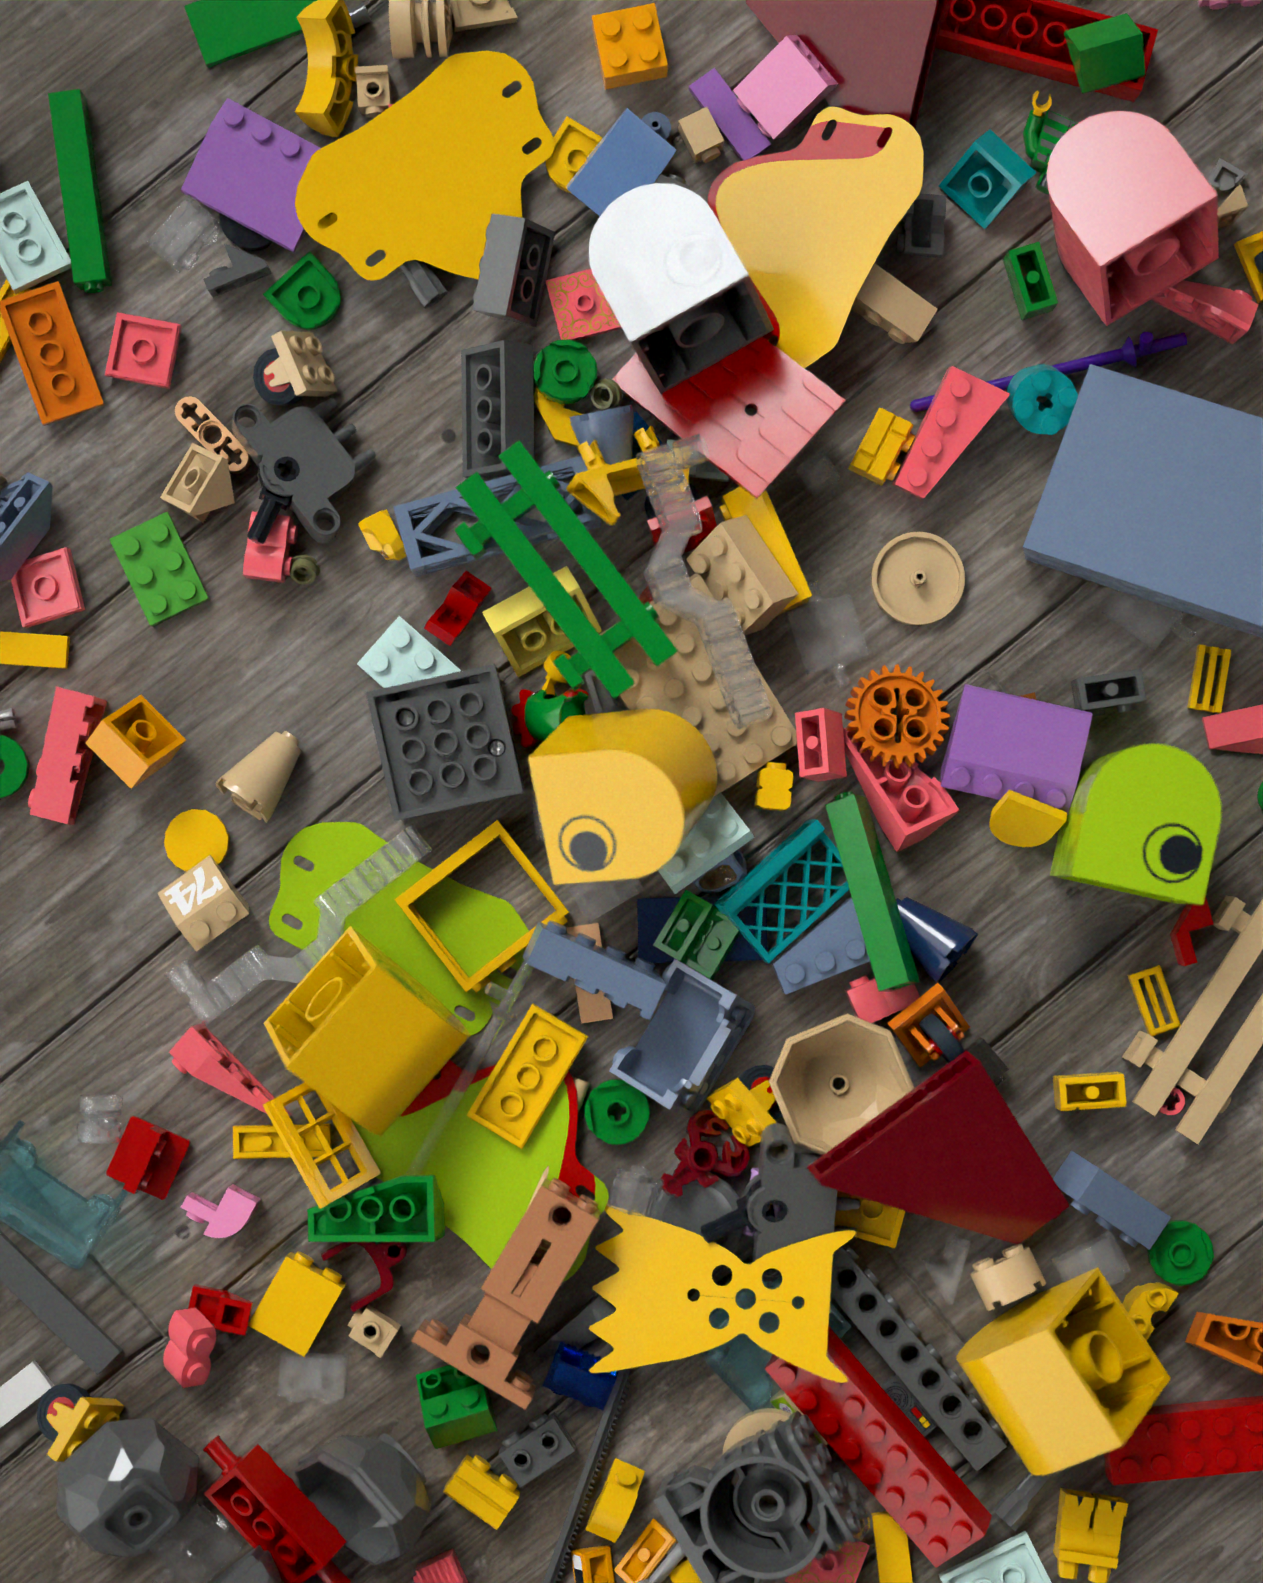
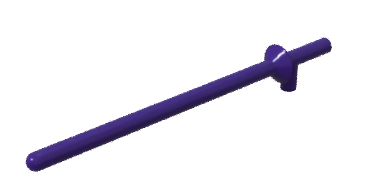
M1143 332L1140 336L1139 344L1133 345L1131 338L1128 336L1123 346L1119 349L1051 366L1058 369L1064 375L1088 370L1090 364L1100 367L1125 361L1136 368L1137 357L1187 345V338L1183 332L1153 340L1152 333ZM1014 375L987 381V383L1002 390H1007ZM935 395L911 401L910 409L913 412L928 410Z

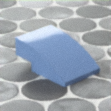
M626 108L586 158V162L566 185L567 190L597 215L601 216L604 210L624 193L640 186L653 184L677 149Z

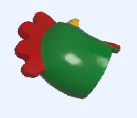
M548 678L542 689L537 692L522 689L519 692L520 703L513 705L511 709L512 714L518 717V720L513 725V730L515 734H522L521 745L529 748L534 746L537 741L544 742L568 716L586 715L584 702L588 700L589 693L582 689L575 691L571 689L557 696L552 678Z

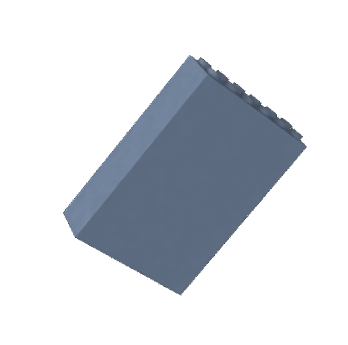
M1090 364L1023 546L1025 560L1263 638V418Z

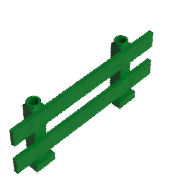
M518 440L499 454L498 457L522 489L501 504L480 475L475 472L455 488L478 517L479 521L471 527H468L463 522L454 531L475 560L486 554L483 546L494 539L578 650L569 659L562 654L553 661L555 667L573 691L585 684L581 677L592 669L615 699L636 683L613 654L635 638L655 666L658 667L676 654L678 650L655 621L659 618V615L649 602L643 605L557 491L561 485L550 470L544 473L520 440ZM535 507L621 619L602 635L598 634L515 522Z

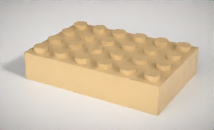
M694 574L650 602L659 615V618L655 621L678 650L676 654L656 667L635 638L613 654L636 683L619 696L627 710L659 709L685 719L703 735L712 750L716 762L717 785L714 794L716 796L797 744V734L791 721L700 575Z

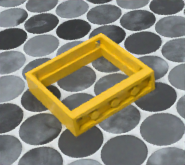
M499 820L492 823L394 899L465 992L473 988L477 993L491 982L488 977L489 974L497 968L502 973L517 962L514 955L523 948L526 950L536 926L469 977L413 903L499 837L556 910L545 918L542 923L548 924L550 920L564 925L568 922L565 915L569 913V910Z

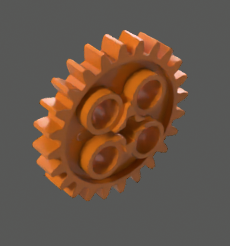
M896 664L892 673H890L884 665L880 669L879 675L872 669L868 674V680L864 677L859 679L858 685L860 688H852L850 694L854 698H848L845 706L852 709L846 711L844 715L845 719L852 720L847 725L846 731L856 732L851 742L857 743L861 741L863 745L859 752L864 753L869 749L872 752L870 761L880 756L882 757V766L884 767L889 760H893L896 769L899 768L902 760H905L908 767H912L915 758L923 763L927 758L926 753L932 756L937 750L935 745L941 746L944 738L940 734H946L949 730V727L943 723L948 721L950 714L941 711L947 707L948 701H938L943 691L942 689L936 691L931 689L935 682L934 679L926 683L923 682V671L915 677L912 676L911 666L907 668L905 673H901L899 664ZM894 690L899 691L898 704L896 703V696ZM873 696H883L887 700L888 705L882 706L877 704ZM911 696L916 698L920 706L914 707L909 705L905 697ZM896 705H897V716H898L899 718H902V720H901L900 723L898 724V727H897V725H896V724H897V716L894 715V714H892L893 711H894L895 708H896ZM874 727H884L888 731L889 736L883 737L878 735ZM896 728L900 743L895 742ZM906 728H916L920 733V737L910 736Z

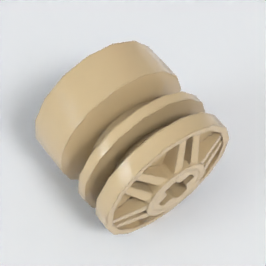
M389 0V26L393 59L415 58L417 43H423L427 58H432L434 42H438L440 57L449 56V46L452 39V11L448 0H436V2L421 0V3H415V0Z

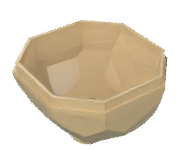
M848 1013L787 1038L769 1080L794 1143L821 1155L827 1153L914 1089L891 1031ZM837 1077L844 1080V1086L841 1089L833 1087V1080Z

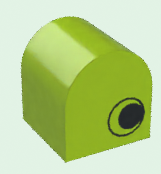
M1163 744L1139 745L1106 754L1092 761L1079 773L1067 821L1059 829L1049 876L1173 904L1203 905L1221 823V800L1212 776L1192 755L1176 747Z

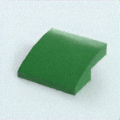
M685 890L653 946L713 980L739 937L740 932L725 914H721L715 906Z

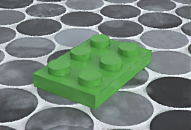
M165 512L109 539L151 627L210 600L169 512Z

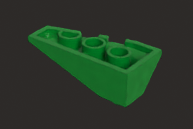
M402 1175L342 1196L321 1209L318 1205L307 1209L308 1242H436L445 1236L444 1201L435 1175Z

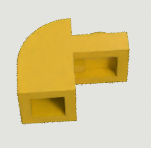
M615 1458L603 1490L595 1502L585 1530L615 1543L632 1512L645 1471Z

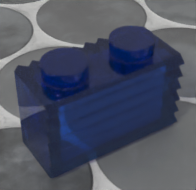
M559 1342L542 1386L550 1389L557 1395H565L578 1400L587 1407H596L604 1410L615 1385L619 1370L591 1373L589 1371L590 1368L601 1360L600 1356L596 1357L594 1353L589 1354L588 1351L583 1352L582 1349H577L576 1346L571 1347L570 1344L565 1345L564 1342Z

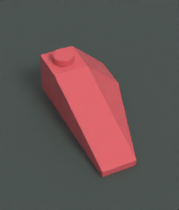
M1185 280L1151 299L1231 344H1234L1248 332L1259 305L1252 301L1251 295L1242 290L1233 291L1228 288Z
M1263 704L1202 717L1209 749L1263 755Z
M846 727L843 728L845 753L881 829L896 852L924 840L959 812V808L945 787H941V782L935 777L931 779L918 768L919 764L914 761L912 767H908L905 760H902L898 769L895 768L893 760H889L885 767L882 766V757L880 756L870 761L872 752L868 749L864 753H860L859 751L863 743L861 741L857 743L851 742L856 732L846 731ZM874 727L878 735L885 737V735H883L879 730H877Z
M203 1023L190 1027L169 1052L174 1057L171 1060L172 1063L183 1074L189 1072L197 1079L264 1113L266 1111L263 1105L275 1098ZM285 1108L289 1117H291L292 1114Z

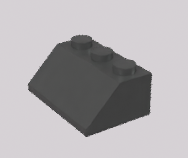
M491 214L490 223L486 228L484 254L479 263L480 274L478 284L473 293L474 304L472 310L490 317L536 327L555 232L526 218Z

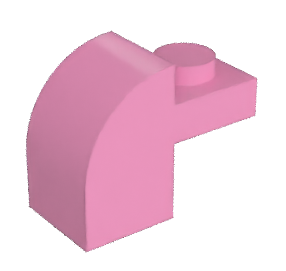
M232 1184L227 1188L219 1205L191 1192L186 1196L181 1208L187 1211L186 1216L202 1224L204 1221L209 1222L204 1235L213 1238H224L237 1233L249 1222L261 1199Z

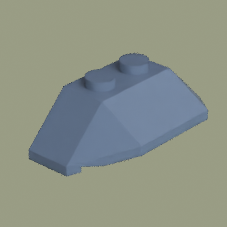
M29 472L23 475L21 480L11 483L0 491V582L13 578L50 529L53 485Z

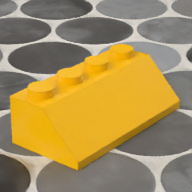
M740 486L722 497L723 505L719 506L723 520L727 521L747 515L798 592V595L778 615L808 603L812 593L767 491L765 490L757 500Z

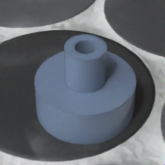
M659 112L646 114L641 120L668 141L671 134L669 119Z

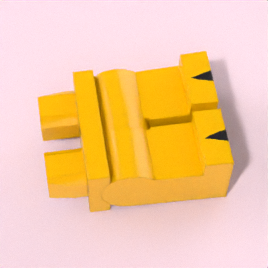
M1060 1488L1053 1554L1057 1557V1571L1061 1578L1077 1579L1079 1563L1089 1565V1581L1108 1583L1111 1568L1117 1569L1124 1516L1126 1517L1128 1503L1122 1497L1093 1493L1092 1496L1089 1492Z

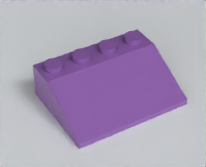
M227 98L206 133L183 183L181 192L294 253L306 234L298 219L295 208L297 186L311 156L320 147Z
M965 684L941 767V787L998 800L1008 790H1012L1065 811L1068 815L1078 782L1092 713Z

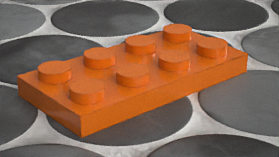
M57 281L1 300L0 312L42 425L45 426L105 405L60 282Z

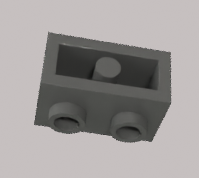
M1142 669L1077 678L1071 681L1075 709L1091 712L1092 717L1105 715V708L1117 707L1118 713L1137 710L1136 704L1147 701Z
M555 1412L548 1416L545 1413L538 1415L529 1422V1429L521 1434L515 1431L501 1441L503 1446L500 1447L499 1456L519 1487H522L575 1452L576 1444Z

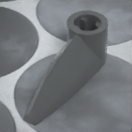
M597 1293L539 1345L534 1353L539 1357L553 1356L588 1344L599 1337L589 1330V1326L613 1314L616 1308Z

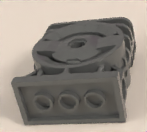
M796 1411L789 1416L788 1420L775 1422L771 1429L767 1431L762 1429L756 1432L755 1435L740 1440L721 1456L711 1470L694 1465L678 1474L674 1471L664 1477L653 1501L702 1583H760L761 1579L787 1577L803 1569L814 1557L819 1560L825 1557L826 1552L830 1549L835 1552L840 1550L845 1541L849 1540L853 1543L860 1539L863 1528L862 1519L865 1518V1512L859 1501H853L848 1493V1483L844 1475L840 1471L836 1472L830 1462L832 1460L831 1454L824 1443L819 1444L814 1435L813 1423L808 1415L802 1416L800 1412ZM733 1469L740 1476L733 1493V1504L737 1516L733 1511L730 1501V1485L735 1474ZM806 1481L809 1482L813 1495L812 1512L808 1518V1522L815 1530L813 1533L810 1532L803 1520L808 1505V1492L804 1484ZM771 1495L778 1503L769 1504L763 1499V1496ZM773 1537H776V1539H777V1541L779 1542L780 1546L777 1544V1542L774 1540Z

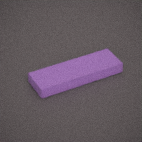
M715 68L689 85L688 90L702 108L708 107L720 133L741 161L759 156L771 147L767 137L761 132L749 113L741 108L737 102L738 98Z

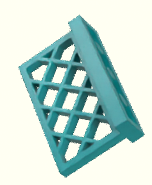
M818 819L806 820L748 872L742 880L714 903L721 914H725L765 963H770L849 890L847 881L841 886L830 885L832 866L843 868L838 848L824 833L825 828ZM819 840L826 848V862L810 861L811 847ZM804 854V860H798ZM832 856L838 863H832ZM793 863L804 864L802 883L787 882L788 868ZM810 865L825 866L824 885L809 884ZM781 875V882L774 881ZM769 885H780L779 905L763 904L764 890ZM787 886L802 887L801 906L785 905ZM808 887L824 889L823 903L818 907H807ZM830 889H836V891L830 895ZM758 896L757 903H750ZM746 906H756V926L745 925L737 914ZM763 907L779 908L777 928L762 927ZM785 909L800 910V924L794 929L784 928ZM807 910L813 911L806 917ZM749 929H755V937ZM761 930L777 931L776 945L769 952L761 945ZM783 932H790L783 938Z

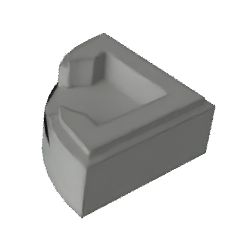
M1219 158L1208 176L1207 182L1216 193L1226 192L1238 186L1247 176V173Z

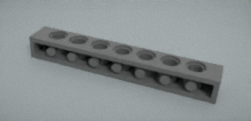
M845 1243L833 1253L830 1295L973 1468L978 1471L1007 1447L1001 1438L1005 1435L994 1419L987 1422L980 1413L985 1409L972 1393L968 1397L959 1388L964 1384L952 1368L947 1372L939 1364L943 1357L931 1343L925 1347L918 1338L922 1333L910 1318L906 1321L901 1318L897 1313L901 1308L889 1292L885 1296L882 1295L876 1287L880 1281L868 1267L863 1271L855 1261L859 1256L848 1243ZM844 1269H851L855 1273L854 1280L847 1285L839 1283L837 1280L838 1274ZM871 1294L875 1297L874 1306L868 1310L861 1309L858 1306L859 1299L863 1295ZM885 1320L896 1322L895 1331L889 1335H884L879 1331L881 1323ZM907 1345H914L917 1347L915 1357L910 1360L902 1359L900 1357L902 1348ZM926 1371H936L938 1377L933 1384L925 1385L921 1382L922 1375ZM948 1396L958 1397V1405L952 1410L942 1408L943 1400ZM970 1421L978 1422L979 1429L975 1434L966 1435L963 1433L966 1423Z

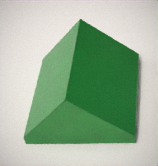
M1127 13L1064 32L1082 94L1145 76L1143 33Z

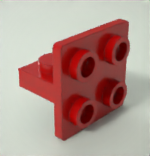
M132 1116L109 1164L106 1175L125 1183L123 1190L132 1194L143 1191L164 1200L170 1191L191 1141L137 1116Z

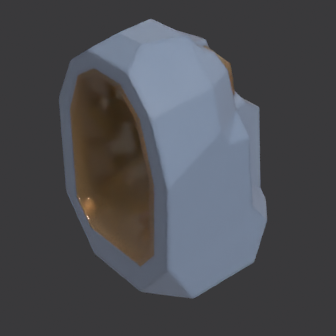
M740 849L694 880L693 884L699 890L709 893L719 892L738 883L747 875L746 861Z

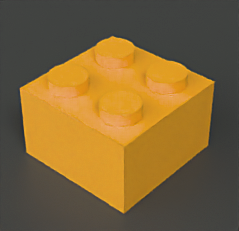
M655 3L592 15V30L605 90L667 77L668 63Z
M139 695L104 718L86 741V744L132 789L167 765L185 743L186 739L142 695Z

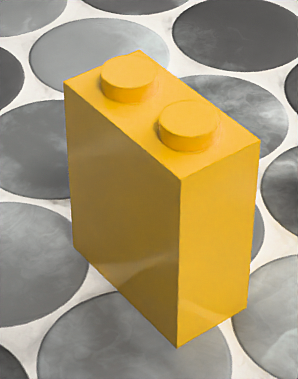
M297 1251L296 1254L290 1252L285 1257L250 1319L248 1326L305 1357L347 1283L341 1281L342 1275L328 1267H325L324 1270L313 1265L314 1260L310 1256Z

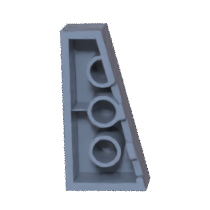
M549 920L548 924L538 921L523 954L526 964L565 982H568L571 977L575 979V985L591 994H598L599 990L605 992L604 997L613 1001V1004L625 1008L629 1003L638 1008L640 1011L639 1016L651 1020L666 987V983L657 971L654 970L655 965L639 957H637L636 962L624 957L626 954L624 951L608 945L607 949L595 945V939L585 934L578 933V936L575 937L566 933V927Z

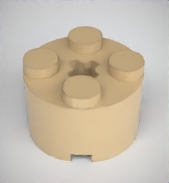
M1014 1244L1001 1250L1003 1257L993 1261V1258L986 1257L972 1264L974 1271L970 1275L987 1311L995 1309L992 1304L995 1301L997 1303L1001 1302L1002 1306L1036 1291L1034 1286L1036 1282L1040 1286L1046 1284L1030 1247L1024 1248L1022 1244Z

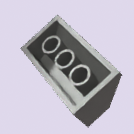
M502 340L461 350L463 477L469 478L475 472L481 478L512 475L498 455L518 440H520L535 460L533 345Z

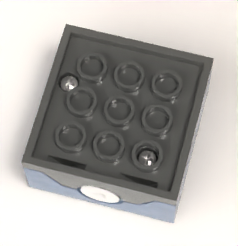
M495 664L366 692L394 821H402L525 793L499 671Z

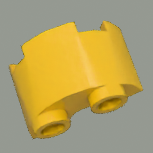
M1160 1282L1147 1283L1142 1286H1135L1125 1296L1122 1305L1147 1341L1155 1329L1151 1324L1152 1315L1157 1311L1167 1312L1179 1293Z

